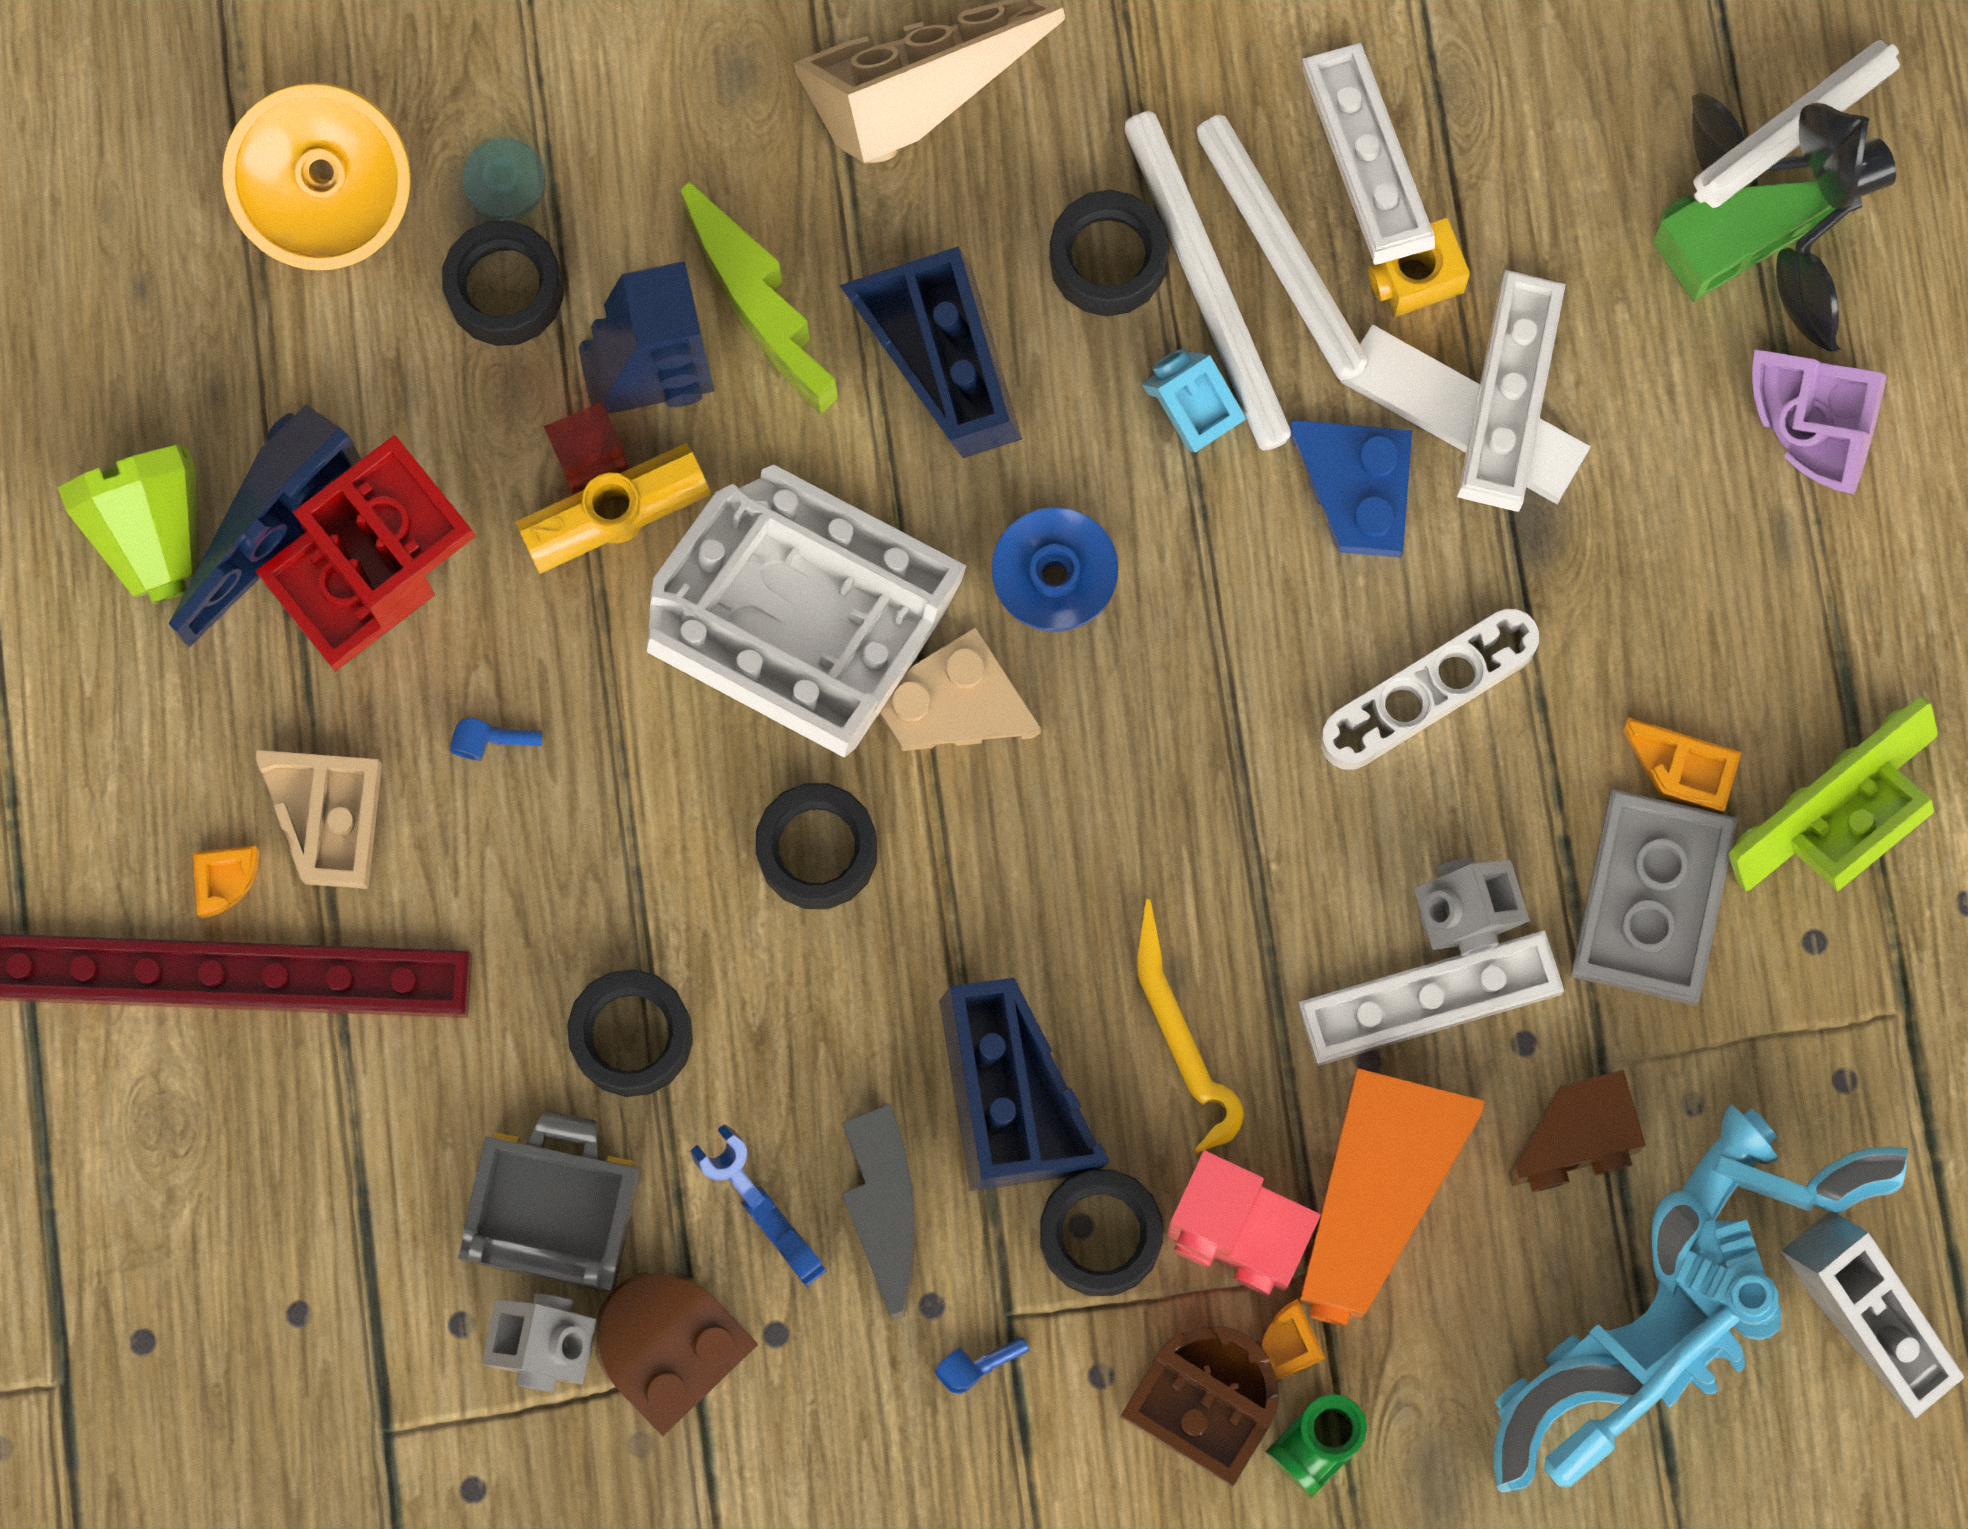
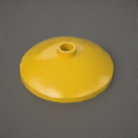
M301 83L270 93L252 106L240 119L230 136L225 150L222 175L223 187L229 209L236 223L249 240L260 250L272 258L293 267L308 270H333L350 266L366 259L380 249L393 235L405 214L409 202L411 167L405 144L398 130L386 114L364 96L341 86L326 83ZM319 159L328 161L334 170L333 177L327 180L318 178L312 170L313 162Z

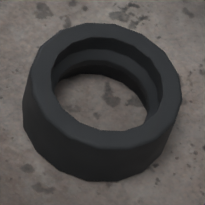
M1111 189L1087 193L1068 204L1054 223L1049 244V260L1053 281L1064 298L1082 311L1106 317L1130 313L1148 302L1162 284L1168 255L1165 228L1153 208L1135 195ZM1111 220L1127 224L1136 230L1144 243L1145 259L1143 267L1135 278L1125 284L1107 287L1090 283L1081 277L1073 265L1071 251L1074 239L1083 228L1091 223Z
M511 220L487 221L467 230L450 247L442 266V290L457 324L474 339L494 346L519 345L539 336L555 320L563 301V275L549 242L532 227ZM512 250L528 257L534 263L539 273V289L535 299L525 309L510 316H490L482 313L472 304L467 294V277L471 268L482 257L496 251Z
M804 783L782 792L765 808L756 829L755 853L767 884L784 901L804 909H831L851 901L868 884L877 864V835L868 810L850 792L829 783ZM809 810H826L838 815L850 827L854 837V855L848 868L837 878L824 883H808L794 877L784 867L779 855V839L785 826L796 815Z
M636 969L609 972L589 983L574 1001L567 1023L569 1049L583 1074L603 1091L624 1097L649 1095L670 1084L685 1067L693 1044L691 1018L677 991L659 976ZM638 996L648 999L662 1010L667 1020L669 1036L664 1051L654 1063L640 1070L624 1071L611 1067L600 1058L593 1045L592 1029L597 1015L606 1004L619 997Z
M1088 1169L1067 1178L1049 1196L1040 1218V1248L1050 1271L1067 1287L1088 1296H1115L1136 1287L1153 1270L1163 1244V1217L1154 1196L1136 1178L1114 1169ZM1092 1195H1110L1123 1200L1134 1211L1140 1225V1241L1134 1255L1124 1265L1110 1271H1093L1079 1265L1068 1254L1063 1242V1224L1068 1211L1078 1201Z

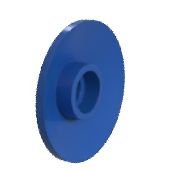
M1043 508L1023 515L1013 522L1002 534L992 558L993 585L1002 605L1014 618L1023 624L1043 631H1067L1078 628L1093 620L1105 609L1111 600L1118 579L1117 554L1107 533L1090 517L1067 508ZM1051 566H1058L1065 570L1067 577L1061 584L1052 585L1044 580L1043 573Z

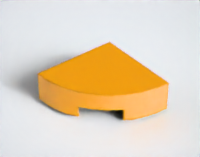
M256 845L192 852L197 915L201 919L219 915L232 908L246 895L256 878L259 868L260 849Z
M1297 1298L1283 1307L1271 1320L1260 1345L1271 1361L1277 1382L1326 1359Z

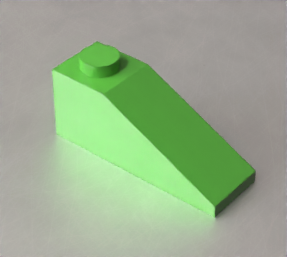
M1817 181L1744 187L1716 208H1712L1706 202L1699 203L1697 200H1694L1692 195H1687L1671 204L1661 213L1662 221L1653 239V244L1689 297L1695 302L1800 239L1836 208H1833L1825 200Z

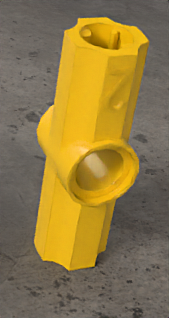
M685 443L620 474L611 472L600 474L589 481L583 491L526 516L515 523L539 574L606 543L619 544L627 542L635 537L643 526L710 496L711 492L688 443ZM619 497L629 502V508L619 518L610 520L597 515L600 505L609 498Z

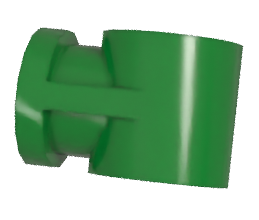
M1336 1394L1321 1396L1308 1405L1305 1411L1281 1434L1265 1453L1291 1481L1312 1498L1358 1452L1364 1443L1367 1432L1365 1415L1358 1404L1346 1396ZM1333 1411L1345 1417L1350 1427V1435L1346 1444L1341 1447L1331 1448L1319 1442L1315 1436L1314 1423L1317 1416L1321 1413Z

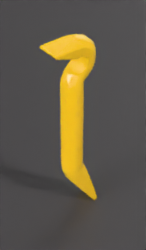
M1146 898L1137 955V971L1140 984L1189 1092L1202 1105L1211 1102L1218 1103L1223 1107L1226 1114L1225 1119L1221 1123L1216 1124L1196 1147L1194 1153L1197 1156L1202 1154L1204 1150L1210 1151L1233 1140L1241 1128L1244 1119V1109L1239 1097L1233 1090L1225 1085L1215 1083L1211 1079L1164 975L1150 898Z

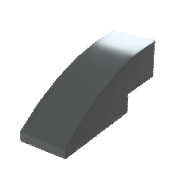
M887 1104L842 1123L865 1184L842 1193V1196L891 1319L895 1321L905 1317L913 1278L916 1232L914 1196L904 1143L891 1104Z

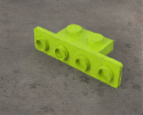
M1919 696L1905 708H1899L1890 713L1875 733L1859 746L1849 748L1841 753L1833 763L1832 768L1810 786L1799 788L1792 793L1783 808L1761 826H1755L1747 830L1729 852L1730 862L1737 883L1744 890L1749 891L1792 855L1796 854L1838 892L1934 813L1932 799L1897 770L1937 737L1938 731L1932 704L1923 696Z

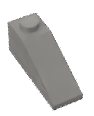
M1829 1211L1781 1251L1814 1301L1910 1416L1916 1419L1965 1378L1869 1232L1842 1216Z

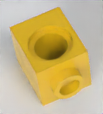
M1448 218L1430 223L1435 235L1434 249L1374 265V262H1372L1373 265L1367 267L1369 281L1379 302L1388 300L1394 318L1464 294L1470 272ZM1409 260L1420 261L1428 267L1431 274L1424 279H1411L1402 273L1399 265Z

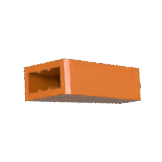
M1357 1068L1352 1079L1320 1209L1321 1216L1317 1222L1298 1299L1300 1304L1311 1306L1309 1317L1340 1326H1348L1350 1317L1363 1318L1482 1115L1485 1104L1484 1100Z

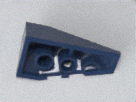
M305 405L296 415L293 413L284 415L269 430L266 437L268 442L260 449L169 622L174 632L189 648L260 579L255 572L259 567L305 533L293 511L361 460L350 437L340 427L308 405Z

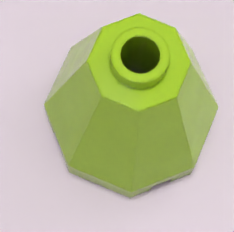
M172 445L133 455L116 461L117 466L103 472H101L100 468L94 469L57 487L66 512L133 597L148 594L151 603L157 604L185 593L187 589L185 582L193 578L198 568L196 468L188 446Z

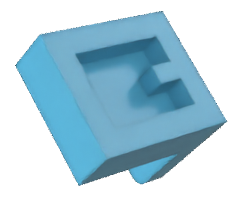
M1185 349L1177 350L1159 360L1152 367L1155 375L1142 383L1148 395L1158 398L1188 451L1197 452L1246 420L1236 399L1208 354L1194 351L1187 353Z

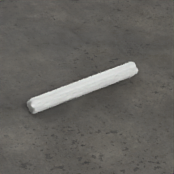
M1877 40L1699 173L1693 181L1697 190L1694 193L1696 200L1699 203L1706 202L1712 208H1716L1730 199L1800 145L1799 117L1802 108L1818 102L1844 112L1898 70L1900 66L1896 58L1899 54L1898 48L1894 44L1887 46L1882 40Z
M1220 114L1203 121L1197 127L1200 144L1337 378L1346 381L1361 374L1368 367L1365 352L1229 121Z

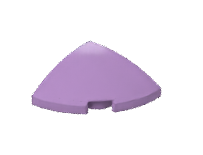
M1755 349L1752 367L1755 403L1763 426L1772 428L1781 444L1788 451L1784 457L1795 468L1818 483L1840 492L1855 495L1873 438L1887 376L1881 372L1826 364L1816 359Z

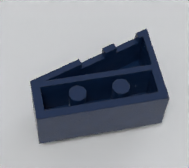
M959 246L840 285L962 458L1022 440L973 269Z
M685 261L621 274L604 303L606 318L594 320L591 325L593 339L582 341L578 347L592 416L597 417L663 402L669 407H682L700 401L703 397L702 394L714 392L700 321Z
M1008 978L950 986L939 1000L969 1190L976 1191L1068 1178L1088 1169H1102L1107 1165L1110 1160L1101 1143L1097 1144L1079 1110L1081 1105L1072 1088L1069 1089L1050 1054L1052 1049L1015 979Z

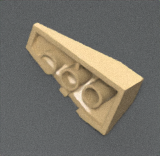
M1003 0L962 11L958 15L957 25L924 26L923 22L903 27L905 38L870 47L868 36L857 38L794 62V67L800 82L836 146L863 163L883 162L893 158L898 153V149L920 140L1064 21L1063 7L1049 0Z

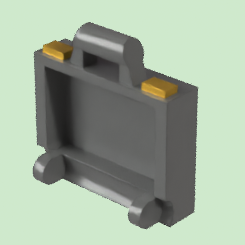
M551 1111L543 1113L526 1145L520 1144L521 1139L516 1136L493 1132L492 1138L485 1136L464 1224L463 1240L458 1259L466 1263L611 1293L616 1286L641 1176L639 1169L634 1167V1162L612 1156H607V1161L600 1160L596 1121ZM546 1137L585 1145L583 1156L544 1149Z

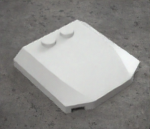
M773 464L762 469L759 479L738 488L735 484H731L715 492L655 575L650 594L647 653L845 757L856 749L943 618L963 579L966 565Z

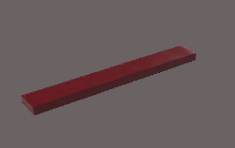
M0 934V1001L468 1018L472 954L470 951Z

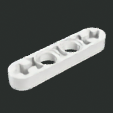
M1504 609L1496 612L1337 710L1327 719L1321 734V749L1325 758L1332 765L1343 770H1355L1363 767L1517 672L1532 660L1539 644V630L1535 621L1527 613L1517 609ZM1503 626L1509 633L1520 630L1524 634L1519 644L1520 653L1515 654L1510 647L1503 648L1491 656L1489 664L1495 670L1488 672L1481 653L1497 642L1500 635L1498 628ZM1478 641L1481 653L1471 645L1472 642ZM1451 657L1465 659L1474 670V681L1468 687L1462 689L1450 688L1441 681L1439 665L1445 659ZM1408 690L1419 698L1421 713L1412 721L1399 722L1388 714L1385 707L1386 698L1394 691ZM1371 706L1378 725L1389 736L1384 739L1381 738L1377 726L1362 737L1360 743L1361 752L1355 753L1349 746L1339 750L1335 746L1340 735L1338 727L1345 724L1351 732L1363 727L1370 719V715L1364 709Z

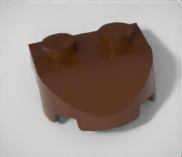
M642 1272L626 1279L607 1296L597 1314L598 1325L595 1353L602 1370L615 1387L662 1436L758 1346L757 1342L701 1284L678 1272L676 1274L665 1272L649 1274Z
M1223 1326L1196 1328L1175 1336L1159 1351L1120 1415V1418L1233 1487L1269 1429L1276 1414L1279 1399L1276 1376L1267 1354L1247 1335Z

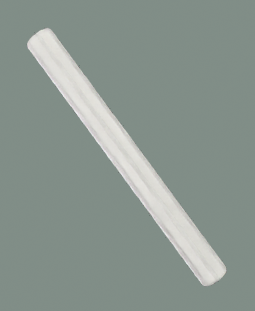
M1145 111L1134 115L1125 121V134L1256 442L1263 451L1280 447L1290 440V427L1157 116L1152 111Z

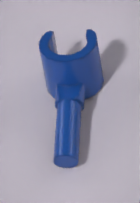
M466 718L456 725L450 751L452 754L462 758L481 761L487 742L496 745L541 746L542 731L501 729V727H492L488 723L475 718Z
M1020 1337L984 1354L973 1363L961 1347H959L938 1365L935 1375L950 1392L962 1394L975 1385L985 1374L991 1372L992 1369L1029 1352V1348L1025 1339Z

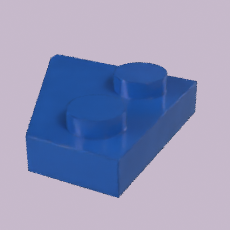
M1292 420L1290 439L1293 446H1297L1309 475V484L1317 503L1322 506L1327 517V527L1338 552L1401 558L1404 546L1412 430Z

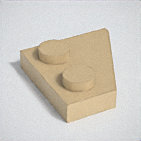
M973 628L911 666L879 713L882 721L902 751L930 749L937 744L953 743L957 746L980 744L985 739L1020 736L1021 739H1031L1041 733V728L976 628Z
M257 750V765L264 776L274 803L275 813L282 830L285 832L291 848L292 858L302 882L308 885L368 889L382 764L379 759Z

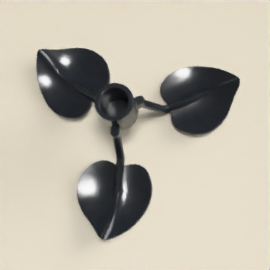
M1698 93L1692 96V133L1696 155L1703 171L1742 142L1744 136L1735 117L1721 102L1707 94ZM1816 102L1806 105L1800 112L1799 142L1803 156L1782 158L1766 171L1804 167L1813 168V176L1817 179L1823 197L1829 205L1836 208L1796 242L1795 250L1792 248L1780 250L1776 263L1779 295L1787 314L1795 326L1817 346L1829 352H1836L1841 350L1836 342L1839 322L1836 288L1823 262L1811 253V247L1818 238L1848 213L1862 208L1861 196L1893 185L1896 180V165L1889 147L1883 140L1873 138L1866 141L1868 117L1844 113L1827 104Z

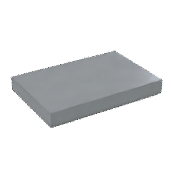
M1612 789L1608 797L1570 977L1697 1006L1702 992L1729 863V852L1732 848L1738 818Z

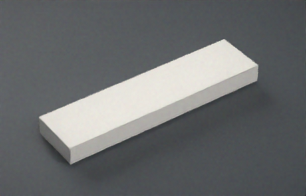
M1357 43L1303 58V74L1374 265L1434 249L1435 235L1362 44Z
M1510 270L1504 271L1499 286L1457 497L1519 512L1524 501L1566 284Z
M1372 324L1360 344L1367 356L1368 367L1361 374L1346 381L1340 380V383L1466 453L1480 384ZM1540 418L1526 487L1558 505L1591 446Z
M1543 930L1499 943L1498 946L1477 954L1454 956L1298 1002L1297 1007L1317 1067L1560 996L1564 993V988L1546 932Z

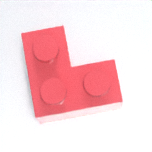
M1204 1150L1169 1225L1166 1237L1177 1241L1174 1252L1208 1268L1213 1259L1237 1270L1233 1278L1236 1282L1258 1293L1269 1296L1273 1287L1285 1292L1321 1214L1262 1187L1263 1177Z

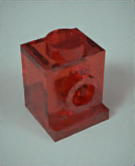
M603 402L544 426L552 449L573 495L583 491L589 481L600 474L608 472L620 474L630 469L620 440Z

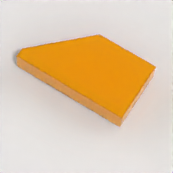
M1630 717L1627 718L1623 732L1659 797L1719 814L1724 813L1742 752Z

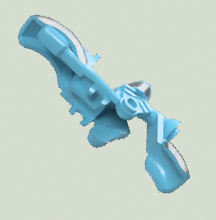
M1729 1104L1721 1122L1719 1139L1697 1164L1682 1190L1673 1191L1663 1197L1654 1211L1651 1226V1249L1653 1268L1659 1286L1656 1297L1648 1311L1633 1323L1617 1329L1605 1331L1598 1324L1589 1331V1335L1582 1341L1576 1335L1570 1336L1546 1357L1545 1361L1550 1366L1531 1383L1525 1377L1519 1379L1496 1399L1495 1404L1500 1409L1497 1413L1501 1417L1494 1444V1473L1497 1490L1500 1492H1511L1524 1489L1530 1485L1536 1474L1537 1454L1545 1433L1552 1423L1568 1410L1581 1404L1598 1401L1622 1404L1603 1420L1590 1419L1545 1457L1544 1470L1557 1486L1571 1487L1613 1452L1615 1450L1616 1437L1660 1399L1670 1408L1677 1402L1690 1382L1705 1394H1715L1718 1391V1385L1715 1383L1714 1374L1707 1369L1712 1360L1724 1358L1731 1363L1735 1371L1741 1372L1745 1367V1358L1742 1347L1730 1332V1328L1735 1326L1738 1333L1747 1339L1753 1340L1769 1339L1781 1329L1782 1310L1778 1303L1779 1292L1773 1280L1765 1275L1747 1219L1743 1221H1715L1725 1203L1738 1186L1806 1211H1810L1813 1205H1816L1827 1211L1839 1214L1864 1199L1888 1195L1900 1190L1905 1180L1908 1148L1873 1147L1849 1153L1825 1166L1808 1182L1806 1187L1754 1168L1758 1163L1766 1165L1779 1160L1770 1146L1777 1139V1136L1754 1109L1751 1108L1745 1114H1742L1736 1107Z

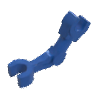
M723 1124L717 1130L726 1141L725 1151L716 1158H709L696 1145L690 1150L694 1163L709 1179L717 1181L729 1179L744 1199L740 1202L773 1243L803 1284L808 1287L827 1270L762 1187L757 1189L742 1168L747 1159L745 1143L733 1129Z

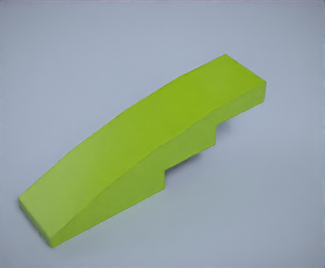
M688 182L681 189L685 211L707 265L739 321L777 371L822 415L838 398L836 379L802 349L810 341L808 322L775 292L783 283L779 261L691 182Z

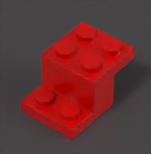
M394 434L293 511L305 533L255 572L336 672L434 597L435 593L425 575L476 536L471 527Z

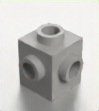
M1472 858L1455 860L1435 869L1437 879L1414 888L1421 910V922L1428 933L1433 950L1459 947L1462 956L1477 954L1498 946L1499 943L1496 935L1530 921L1511 860L1474 863Z
M534 1293L532 1303L495 1299L482 1364L516 1372L515 1385L554 1393L556 1381L583 1384L587 1363L592 1353V1338L596 1319L571 1313L572 1300L551 1295Z

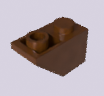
M1624 1070L1559 1087L1552 1096L1509 1173L1512 1186L1529 1182L1531 1191L1539 1192L1569 1183L1570 1180L1567 1173L1569 1171L1592 1166L1594 1175L1599 1176L1633 1165L1630 1155L1637 1154L1646 1144Z

